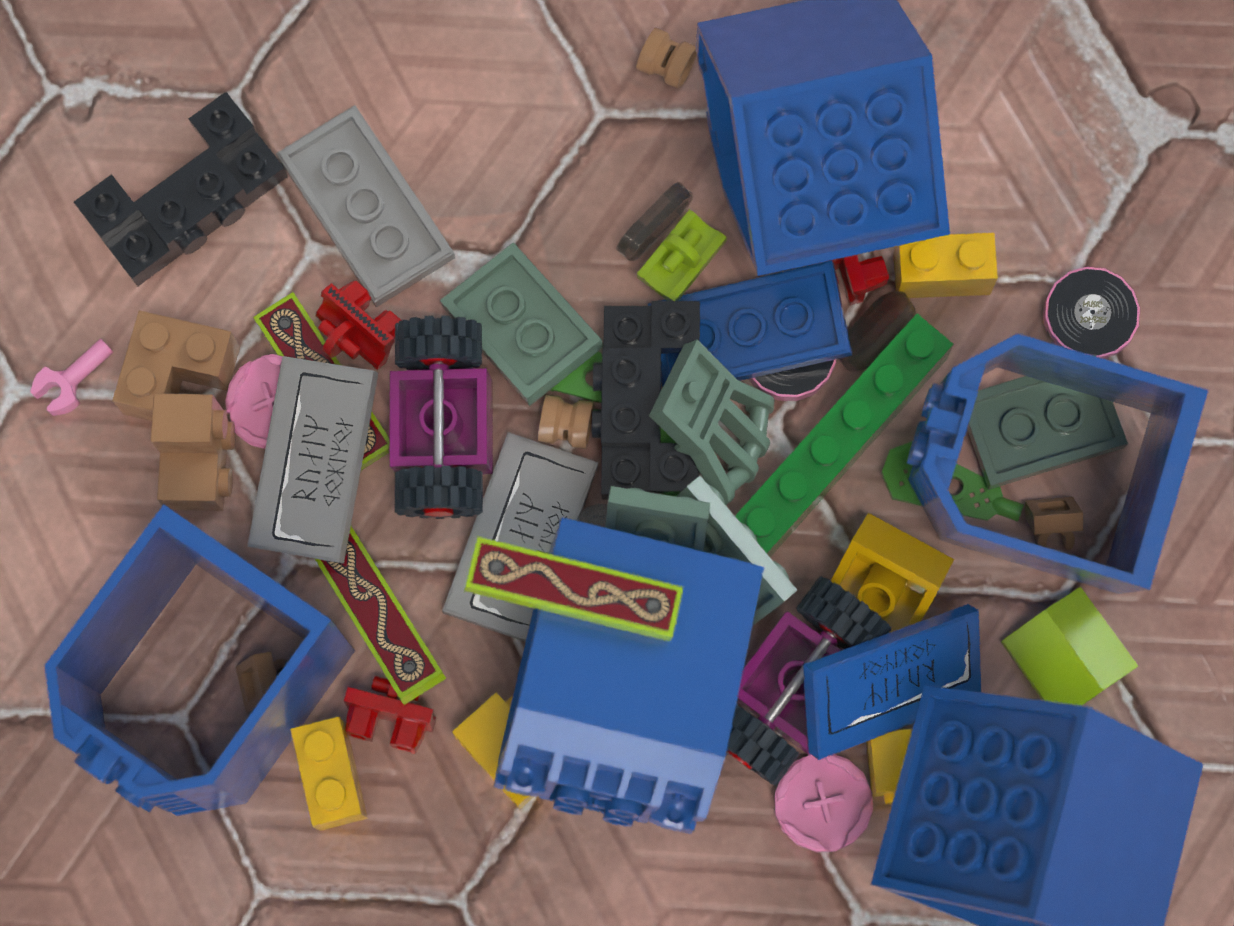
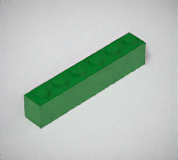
M918 313L735 515L740 523L745 524L753 531L757 543L769 557L778 550L947 360L954 343Z

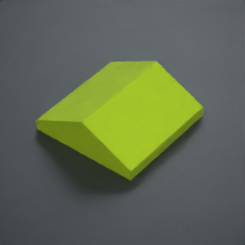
M1081 587L1046 608L1001 641L1004 648L1043 701L1082 706L1138 667V664Z

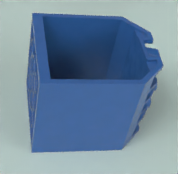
M802 0L697 23L696 53L699 70L704 82L708 108L706 116L710 139L725 198L758 276L950 234L933 58L928 47L897 0Z
M1017 333L953 367L940 384L933 383L932 387L929 388L921 412V417L927 419L926 421H919L907 459V464L913 465L908 481L941 541L1116 594L1150 590L1209 390ZM996 368H1001L1151 413L1106 566L966 524L948 489L984 374Z
M163 504L44 665L54 739L78 755L74 760L78 766L102 783L110 784L117 780L119 785L115 792L133 805L143 808L149 813L154 806L169 813L172 812L176 816H183L246 804L293 739L290 729L303 725L355 650L331 619ZM195 565H198L302 637L304 641L209 773L178 780L105 728L101 694Z
M561 517L548 554L683 587L673 637L669 642L533 608L499 753L493 787L503 790L505 786V790L513 793L538 796L540 799L553 801V808L555 810L568 814L582 815L584 809L603 813V820L605 822L618 826L632 827L634 821L641 823L649 821L664 829L691 834L695 830L696 821L703 822L707 817L725 760L764 566Z
M924 685L871 885L976 926H1164L1203 764L1088 706Z

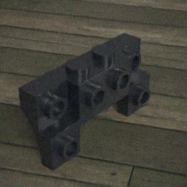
M224 92L188 118L192 127L209 148L135 202L131 200L112 174L74 201L76 207L137 287L183 253L188 255L200 249L206 243L209 234L220 226L227 227L237 222L244 215L246 207L288 177L284 166L260 138L252 123L227 92Z
M652 301L651 306H604L602 362L593 363V391H602V409H593L592 438H601L602 500L609 499L611 486L626 489L638 488L645 492L661 495H678L699 477V470L690 455L678 452L675 449L676 443H661V427L649 415L661 392V354L680 353L684 344L694 340L700 342V301Z

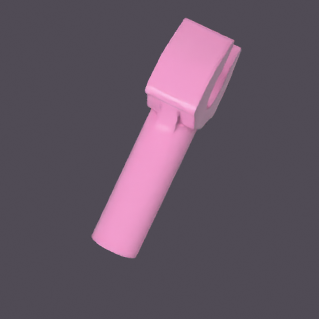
M100 338L65 371H52L47 367L42 368L36 374L30 392L36 399H39L52 387H61L60 395L47 406V411L52 416L72 412L80 404L76 396L77 385L114 352Z

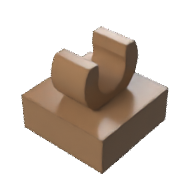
M1074 497L1025 500V517L1034 533L1036 544L1047 548V538L1052 533H1061L1062 544L1066 550H1071L1075 543L1073 532L1083 531V512Z
M266 652L253 654L235 667L246 714L252 713L277 678L276 672L283 670L289 661L288 659L273 661L272 653Z

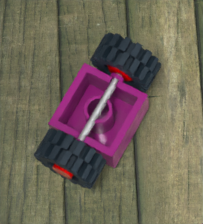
M424 316V319L412 317L410 320L403 319L395 324V365L399 368H406L405 371H390L389 467L395 473V513L397 515H406V517L411 518L419 516V518L428 519L429 517H436V519L450 517L453 519L460 518V516L472 517L483 512V475L493 474V380L486 368L473 369V367L478 368L482 364V324L477 323L476 320H466L464 317L452 319L450 316H441V318Z
M822 576L818 577L796 607L798 613L803 615L802 617L812 623L821 633L818 634L786 611L742 673L737 702L758 718L753 717L736 704L726 752L747 769L757 773L775 786H777L800 753L788 744L786 740L778 736L774 730L809 756L811 755L808 750L803 665L841 651L836 647L837 645L847 649L888 634L892 630L889 624L881 619L879 614L869 609V606L863 601L860 602L852 593L846 592L840 585Z

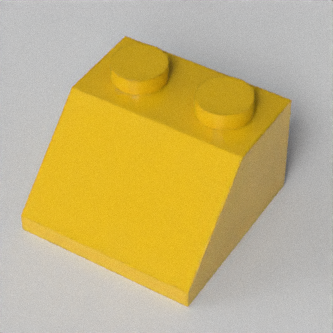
M868 513L848 546L831 581L840 585L846 592L852 593L860 602L863 601L869 606V609L879 614L881 619L885 620L892 628L890 632L922 621L954 559Z

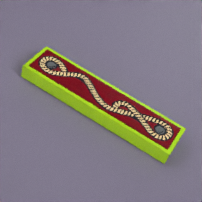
M294 292L253 317L277 355L341 365L336 356L330 358L322 351L325 339ZM371 412L361 471L387 455L390 451V438L373 412Z
M351 526L344 564L315 559L395 692L405 705L445 680L446 677Z
M477 536L464 591L670 642L674 633L683 587Z

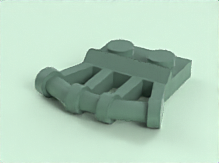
M694 340L684 344L649 416L676 442L675 449L678 452L692 457L704 481L720 492L725 505H727L734 499L737 489L744 483L754 481L759 470L758 458L765 456L770 445V440L767 437L768 416L774 411L775 399L771 395L737 380L698 340ZM730 399L745 405L746 411L750 413L749 418ZM719 420L741 440L739 445L718 425ZM716 454L719 455L729 465L727 473L723 469Z

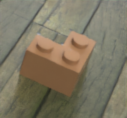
M139 310L112 401L124 415L152 421L154 393L179 394L182 381L228 391L240 345L231 331Z
M154 393L151 442L160 452L157 500L162 506L164 504L171 510L223 511L224 497H231L233 474L231 468H226L227 450H234L235 423L234 421H229L226 410L222 409L213 395Z

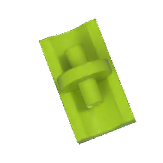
M689 209L638 271L637 278L667 301H679L727 242V236L710 227L696 213Z

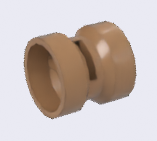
M655 27L641 50L636 69L647 75L656 73L664 78L666 84L680 89L696 60V46L686 41L677 43L671 40L669 33Z
M546 394L541 413L538 441L554 444L558 440H567L571 447L586 449L591 431L594 402L579 400L573 405L564 402L560 396Z

